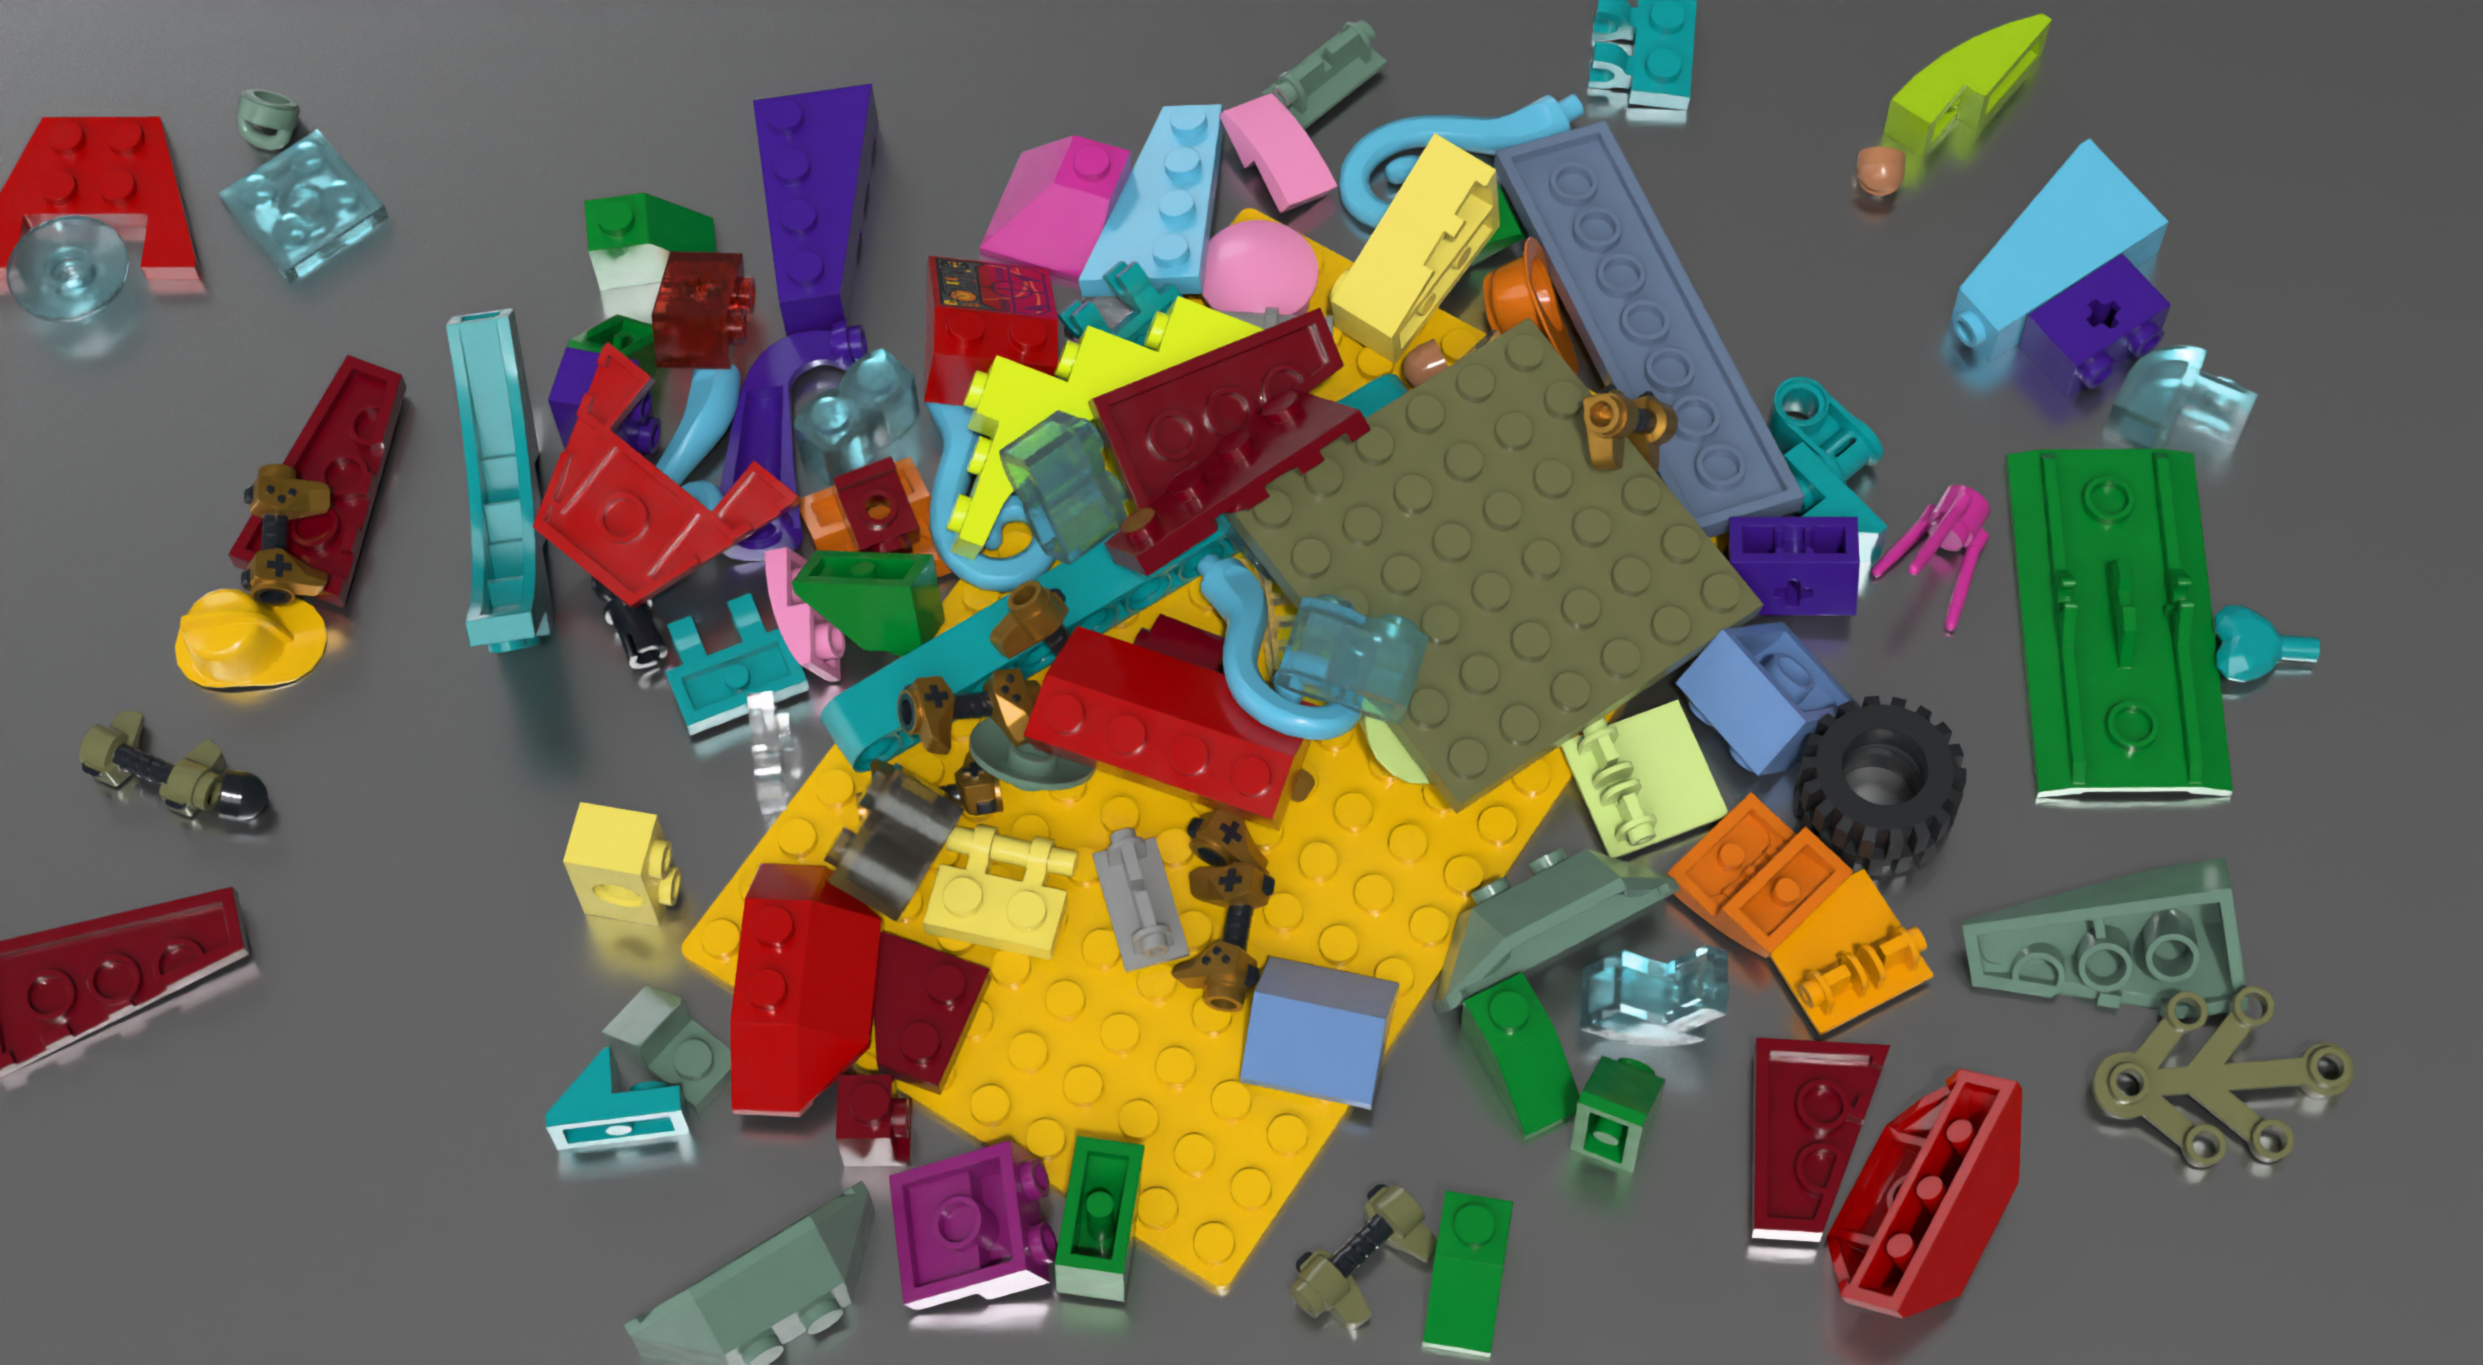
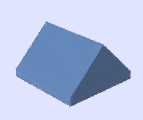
M1270 956L1254 991L1240 1082L1371 1110L1398 995L1399 983Z

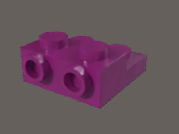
M1009 1140L889 1175L904 1305L917 1311L974 1294H979L990 1300L1050 1283L1048 1264L1055 1262L1058 1244L1051 1226L1047 1222H1042L1039 1199L1049 1195L1050 1185L1043 1163L1038 1158H1033V1154Z

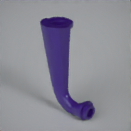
M848 318L833 323L832 330L797 332L778 340L758 356L742 385L732 423L720 490L724 496L754 460L797 494L792 434V387L801 374L812 368L833 366L849 372L857 370L858 362L867 361V340L861 324L851 326ZM799 503L796 507L723 553L730 558L743 561H764V551L784 547L794 551L801 547L803 533Z

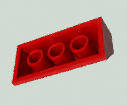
M1080 626L1075 628L1047 671L1023 735L1037 750L1214 810L1220 809L1244 820L1280 831L1311 743L1309 739L1288 736L1277 732L1252 718L1233 698L1227 687L1224 674ZM1303 700L1299 704L1305 706H1318Z

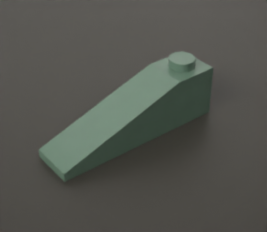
M2225 858L2157 867L1962 920L1972 986L2052 998L2056 994L2094 999L2098 1006L2119 1009L2120 1004L2157 1009L2159 1015L2162 1016L2167 1001L2183 991H2191L2200 995L2207 1004L2208 1015L2229 1013V1004L2233 996L2246 988L2233 892ZM2248 997L2242 999V1011L2250 1010ZM2178 1002L2175 1006L2177 1018L2196 1017L2195 1009L2190 1004Z

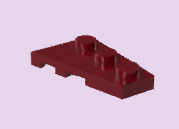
M1756 1037L1753 1077L1752 1238L1820 1242L1891 1045Z

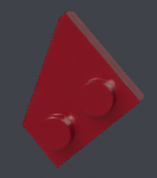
M882 931L874 1006L876 1061L879 1073L892 1074L896 1080L941 1095L992 980L990 969Z

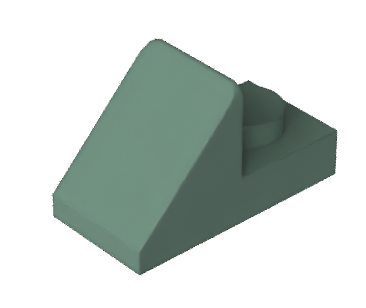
M646 985L601 1032L608 1042L656 1081L667 1083L669 1086L679 1085L687 1106L699 1116L731 1082V1050L692 1019L686 1001L677 995Z

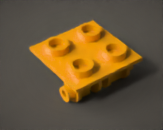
M1865 869L1852 874L1769 956L1820 1036L1924 983L1934 976L1920 954L1927 949V943L1923 934L1916 926L1907 930L1902 927Z

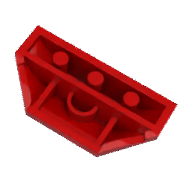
M761 863L745 896L730 1018L731 1102L733 1114L801 1117L814 1104L813 1100L838 1080V1075H843L870 1048L883 923L882 919L826 866Z
M1959 1069L1945 1080L1946 1086L1922 1097L1885 1126L1826 1237L1832 1264L1839 1282L1840 1296L1846 1303L1904 1319L1961 1296L2019 1183L2023 1089L2018 1081Z

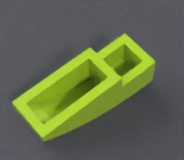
M2042 13L2009 22L1977 35L1940 56L1916 74L1891 99L1884 134L1923 158L1956 119L1977 131L2043 54L2052 19Z

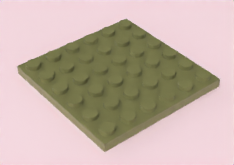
M1530 318L1517 324L1366 417L1365 420L1371 431L1354 442L1348 440L1346 435L1343 434L1320 449L1325 461L1302 475L1295 468L1268 483L1266 491L1270 497L1252 509H1244L1231 514L1224 513L1227 520L1339 664L1360 685L1364 696L1456 814L1703 652L1722 629L1741 627L1756 617L1764 605L1627 437H1625L1622 469L1612 471L1594 469L1591 463L1583 398L1592 396V394Z

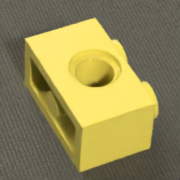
M580 802L563 863L584 914L660 927L665 906H674L677 901L681 886V868L675 867L672 858V843L665 839L658 816Z

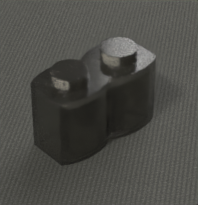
M895 763L888 775L877 770L872 776L857 803L866 809L864 816L854 831L844 826L841 828L823 860L832 865L828 873V882L892 920L897 921L918 889L930 865L946 843L965 808L964 802L900 764Z

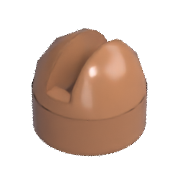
M1877 146L1861 150L1857 155L1856 170L1860 186L1868 194L1877 197L1893 193L1904 179L1906 155L1902 151L1891 147Z
M1431 339L1418 345L1408 353L1403 368L1406 381L1412 388H1415L1448 368L1437 342L1435 339Z

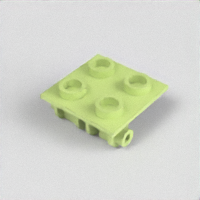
M1679 700L1610 725L1607 724L1605 718H1601L1583 730V735L1572 738L1561 745V749L1598 834L1610 857L1618 858L1723 819L1729 813Z

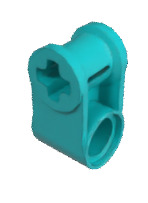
M1793 377L1782 382L1776 389L1766 424L1783 454H1786L1803 441L1846 485V481L1865 465L1874 466L1883 458L1884 451L1876 434L1868 425L1849 413L1820 383L1811 378ZM1786 412H1800L1807 416L1808 420L1800 421L1793 419Z

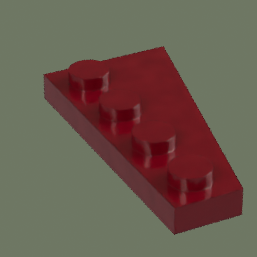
M1317 308L1092 398L1088 401V404L1132 511L1135 512L1147 508L1167 492L1170 482L1177 475L1196 468L1213 454L1216 445L1223 437L1231 432L1243 429L1259 416L1265 403L1273 396L1289 391L1291 388L1308 393L1341 369L1344 364L1322 310Z
M350 355L346 356L282 463L295 469L296 479L322 482L330 488V507L326 513L288 520L287 552L307 566L328 574V580L323 591L314 597L342 608L345 606L406 391V384L402 374ZM252 514L228 555L235 567L247 570V566L258 551H262L263 518Z
M1293 388L1279 393L1269 399L1263 406L1262 413L1243 429L1231 432L1223 437L1216 445L1215 452L1194 469H1189L1177 475L1170 482L1168 491L1147 508L1130 514L1122 522L1120 530L1107 540L1104 545L1116 564L1148 577L1218 531L1216 517L1223 513L1231 514L1244 509H1252L1270 497L1266 491L1268 483L1295 468L1302 475L1325 461L1320 449L1343 434L1346 435L1348 440L1354 442L1371 431L1359 409Z
M233 887L223 888L1 940L0 1078L249 955L238 892Z

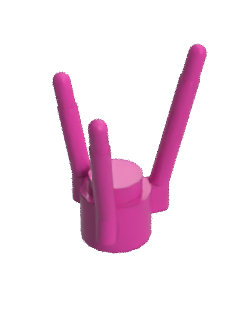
M1964 485L1949 486L1938 504H1929L1919 520L1871 568V574L1875 577L1881 576L1927 531L1929 538L1908 567V572L1911 575H1918L1939 547L1949 551H1958L1963 546L1966 551L1944 623L1945 629L1953 631L1957 627L1961 611L1963 610L1979 553L1989 539V534L1982 528L1990 515V506L1987 500L1972 488Z

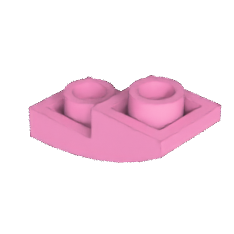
M1272 93L1225 110L1219 115L1244 168L1256 164L1280 214L1329 195L1338 187L1325 161L1305 130L1283 103Z
M788 547L764 551L768 593L780 633L790 652L799 665L826 681H841L840 658L843 657L846 647L844 633L798 597L793 590L792 581L808 560Z

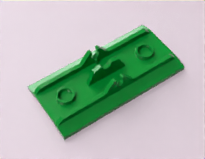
M2039 449L2007 454L2005 465L2036 798L2081 794L2083 792L2188 791L2192 794L2231 796L2233 786L2219 670L2216 668L2217 649L2194 453L2171 449Z

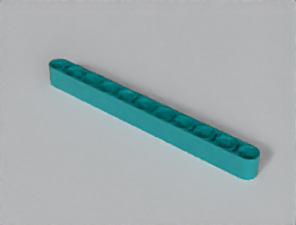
M1391 373L1374 379L1340 399L1337 403L1359 409L1364 418L1409 392V390L1397 375ZM1223 513L1215 518L1218 523V531L1147 577L1114 562L1104 543L1119 531L1117 530L1037 577L1034 581H1038L1042 587L1047 589L1058 588L1065 595L1066 600L1064 603L1069 611L1064 618L1063 624L1071 634L1077 626L1103 634L1201 576L1198 573L1197 567L1205 556L1216 554L1221 560L1231 558L1247 549L1248 545ZM1010 594L841 692L823 708L819 720L855 772L871 771L870 764L874 759L888 762L921 742L919 734L908 735L903 732L897 716L899 694L906 685L913 683L916 678L941 676L954 694L974 693L983 691V685L996 670L1018 668L1022 671L1023 677L1026 680L1053 664L1056 656L1043 640L1011 659L1002 656L990 642L992 630L1011 611L1007 604Z

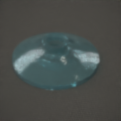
M87 216L54 218L33 228L16 244L7 264V284L18 305L34 317L52 322L80 320L105 308L120 293L129 272V256L122 238L108 224ZM79 276L75 280L67 282V280L71 277Z

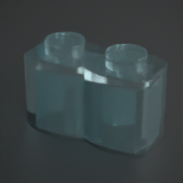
M884 348L872 351L858 359L846 371L839 387L829 389L814 397L802 408L796 417L793 427L801 462L829 487L833 486L832 478L869 465L876 450L890 446L904 437L919 417L920 407L914 374Z
M1057 410L999 450L1005 474L1015 493L1023 503L1026 520L1039 546L1046 555L1071 565L1120 530L1122 522L1127 518L1123 504L1127 497L1119 480L1111 472L1105 470L1101 451L1104 449V442L1096 427L1086 418H1079Z
M1321 594L1317 598L1303 597L1283 655L1276 684L1311 699L1340 704L1354 712L1374 719L1402 724L1430 637L1418 631V626L1413 621L1402 616L1385 614L1380 619L1366 617L1356 612L1351 602L1339 596Z

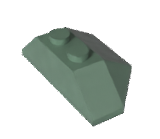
M1560 847L1527 864L1533 875L1529 879L1511 887L1506 876L1471 893L1476 906L1458 916L1432 1004L1438 1015L1462 1005L1464 1000L1544 962L1679 891L1680 888L1673 877L1589 849H1585L1568 858L1563 847Z
M863 1181L858 1182L845 1190L841 1195L666 1301L625 1323L624 1327L639 1355L680 1365H768L782 1354L784 1344L805 1331L808 1334H816L832 1326L843 1315L842 1309L852 1303L873 1225L875 1210L867 1187Z

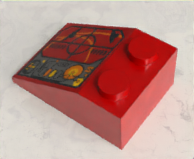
M928 256L924 402L964 406L963 403L975 371L979 370L987 373L996 355L1056 377L1054 372L1058 364V317L1049 269Z

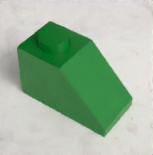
M647 193L584 200L588 252L600 290L720 274L715 224L712 217Z
M815 550L792 581L794 593L863 650L889 651L893 655L904 656L932 640L945 621L933 554Z
M1523 972L1464 1000L1461 1031L1524 1141L1574 1117L1580 1098L1578 1089L1556 1029Z
M1602 1055L1578 1100L1570 1149L1633 1173L1660 1106L1666 1079L1656 1076L1652 1068L1638 1060L1619 1058L1616 1061Z
M1077 1136L1055 1260L1057 1292L1124 1302L1135 1239L1145 1145Z
M1445 1190L1422 1346L1490 1357L1513 1201Z

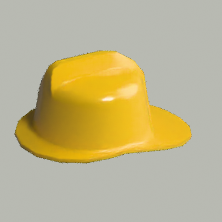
M223 588L205 594L193 604L187 615L181 616L175 653L177 665L185 676L203 687L273 686L293 682L311 672L323 657L328 638L322 617L312 605L298 597H295V600L286 605L268 606L251 599L249 594L239 589Z

